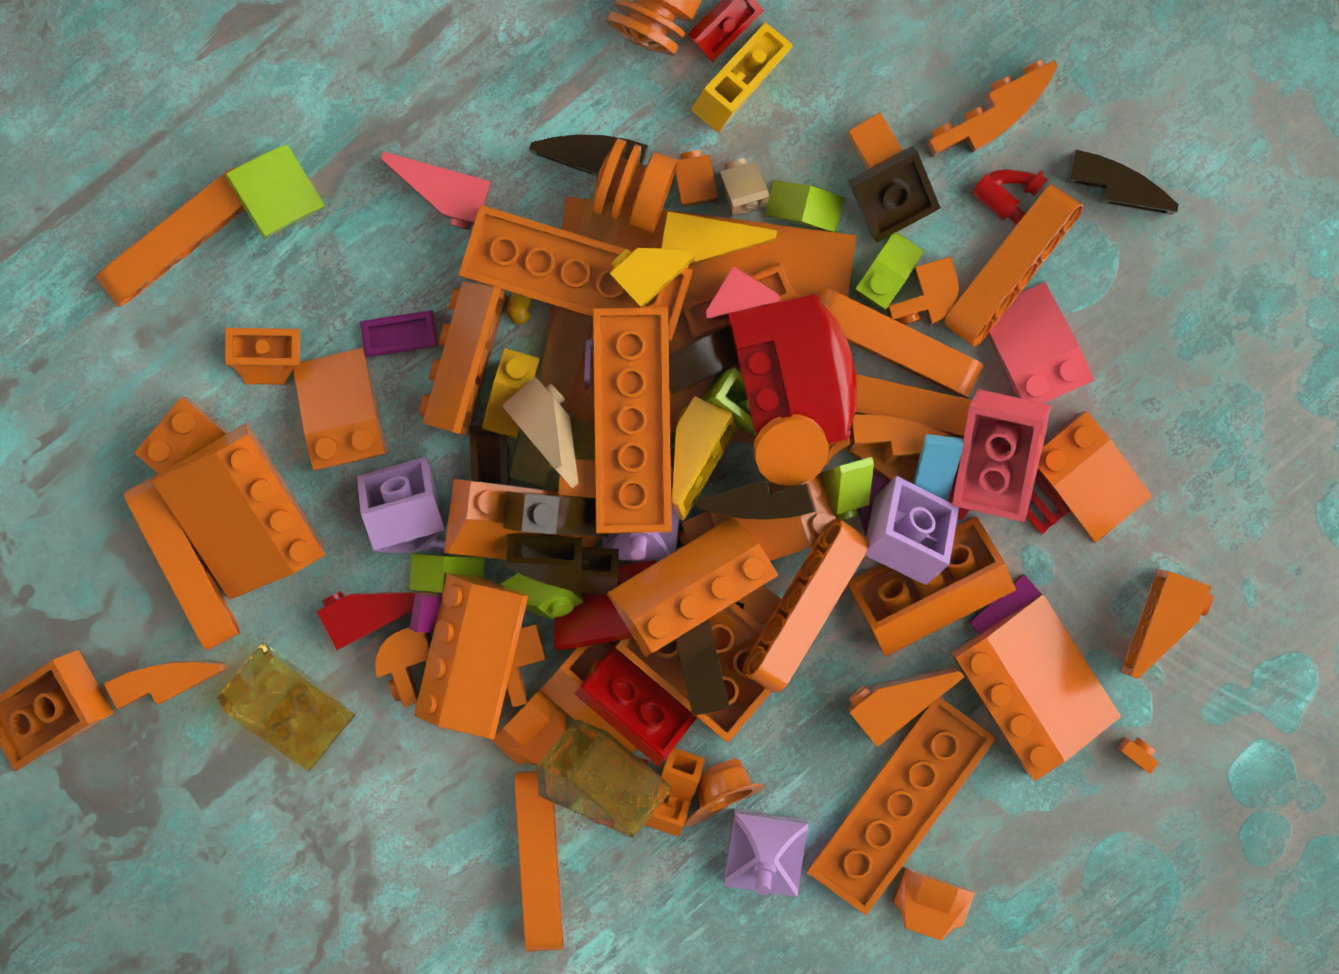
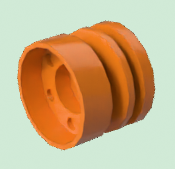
M616 0L614 3L615 7L627 16L610 12L606 22L625 39L646 50L675 56L678 45L666 37V35L683 40L685 32L673 21L676 18L692 22L702 0H634V2Z
M618 138L612 150L605 157L594 188L595 202L593 213L602 216L608 202L612 201L614 204L610 215L611 219L617 220L624 207L627 206L631 208L630 226L653 233L666 202L678 159L655 151L645 166L640 164L641 146L635 145L629 159H625L627 141Z

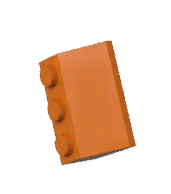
M612 641L578 647L540 690L619 760L624 762L637 748L574 694L616 644Z

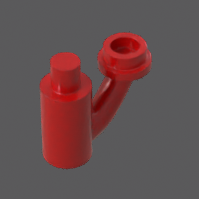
M1011 169L996 170L989 174L986 173L970 193L1001 220L1004 221L1008 217L1017 225L1026 213L1017 206L1020 201L1002 185L1023 184L1026 185L1023 191L1026 194L1029 192L1035 196L1048 179L1043 175L1044 172L1042 170L1037 174Z

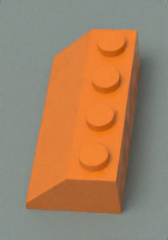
M453 479L444 553L506 560L508 534L583 537L582 547L590 548L595 546L600 537L532 533L503 529L507 491L558 495V491Z
M977 516L956 526L950 563L927 585L884 564L851 579L847 584L885 657L1016 591L1006 563Z
M731 517L609 591L607 595L641 651L647 657L778 576V573L760 544L734 517Z
M447 573L414 716L438 727L495 739L528 595L480 576Z

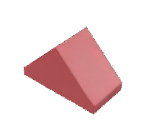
M733 266L706 310L707 321L727 317L728 313L780 302L779 295Z

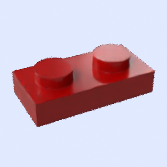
M721 0L687 35L702 54L713 63L764 10L756 0Z

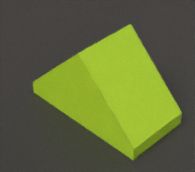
M773 180L765 217L836 233L844 197L811 185Z
M411 553L409 590L443 593L447 573L484 578L485 558Z

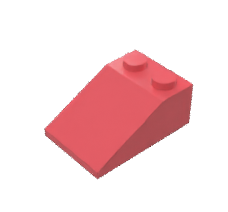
M1046 282L1021 292L988 334L1017 398L1045 403L1095 381L1081 348Z
M978 389L969 405L963 450L960 457L952 506L1025 522L1045 440L1051 405Z

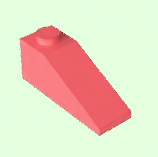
M386 152L382 154L381 159L443 216L450 218L449 225L464 230H471L480 204L487 205L492 187L490 181Z

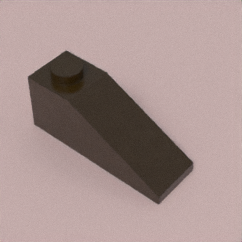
M507 491L503 529L545 534L608 537V534H596V498Z

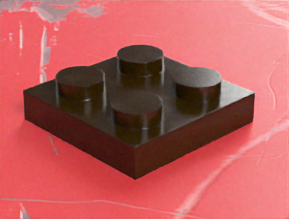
M913 145L847 180L869 232L876 243L941 209L919 153Z

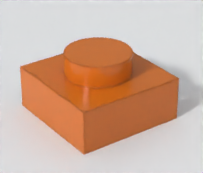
M1124 737L1116 748L1149 774L1159 764L1152 757L1155 750L1139 737L1134 742Z

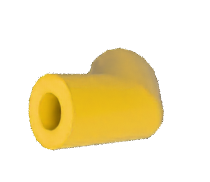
M515 293L510 294L506 313L508 317H511L513 323L520 325L529 320L531 315L528 308L531 298Z

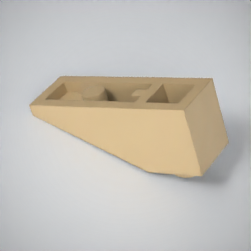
M741 158L726 163V170L720 171L719 176L731 217L767 207L770 196L756 162L747 163L746 158Z
M534 377L505 402L502 407L555 470L573 488L578 484L570 415L560 405L565 401V398L552 383L545 388Z

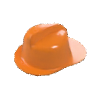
M737 758L710 767L700 777L697 786L700 809L685 821V826H693L712 817L731 804L760 792L764 789L765 785L762 783L754 784L741 761Z

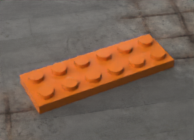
M480 204L458 274L459 277L501 288L511 293L592 318L593 308H640L610 275L615 269L611 263L626 249ZM685 268L643 307H668V336L670 342H672L693 274V270Z
M668 307L593 308L596 534L671 533Z
M939 697L925 708L808 867L807 873L866 916L997 738Z

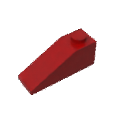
M339 591L322 600L325 607L316 612L335 648L339 650L412 612L415 593L435 592L351 593L344 597L342 591Z

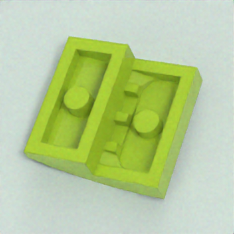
M288 144L271 150L226 173L225 178L263 239L291 224L295 225L325 208V204Z

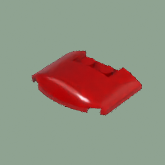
M816 294L728 313L756 437L761 428L772 419L780 416L781 418L791 417V414H800L813 419L823 429L828 444L849 439L851 434L849 429L857 406V380L854 361L840 324L835 316L819 302L821 299Z

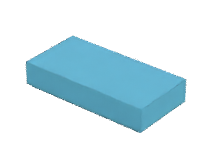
M926 434L912 484L948 501L963 450V439Z

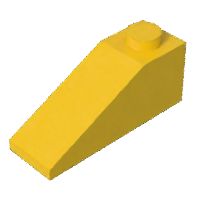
M765 22L703 89L690 110L719 133L791 50L793 44Z
M668 211L661 249L691 250L696 255V259L692 264H699L773 242L776 239L777 230Z
M695 396L688 407L685 406L681 409L676 420L672 505L677 518L681 520L686 518L694 504V500L699 496L738 430L733 413Z

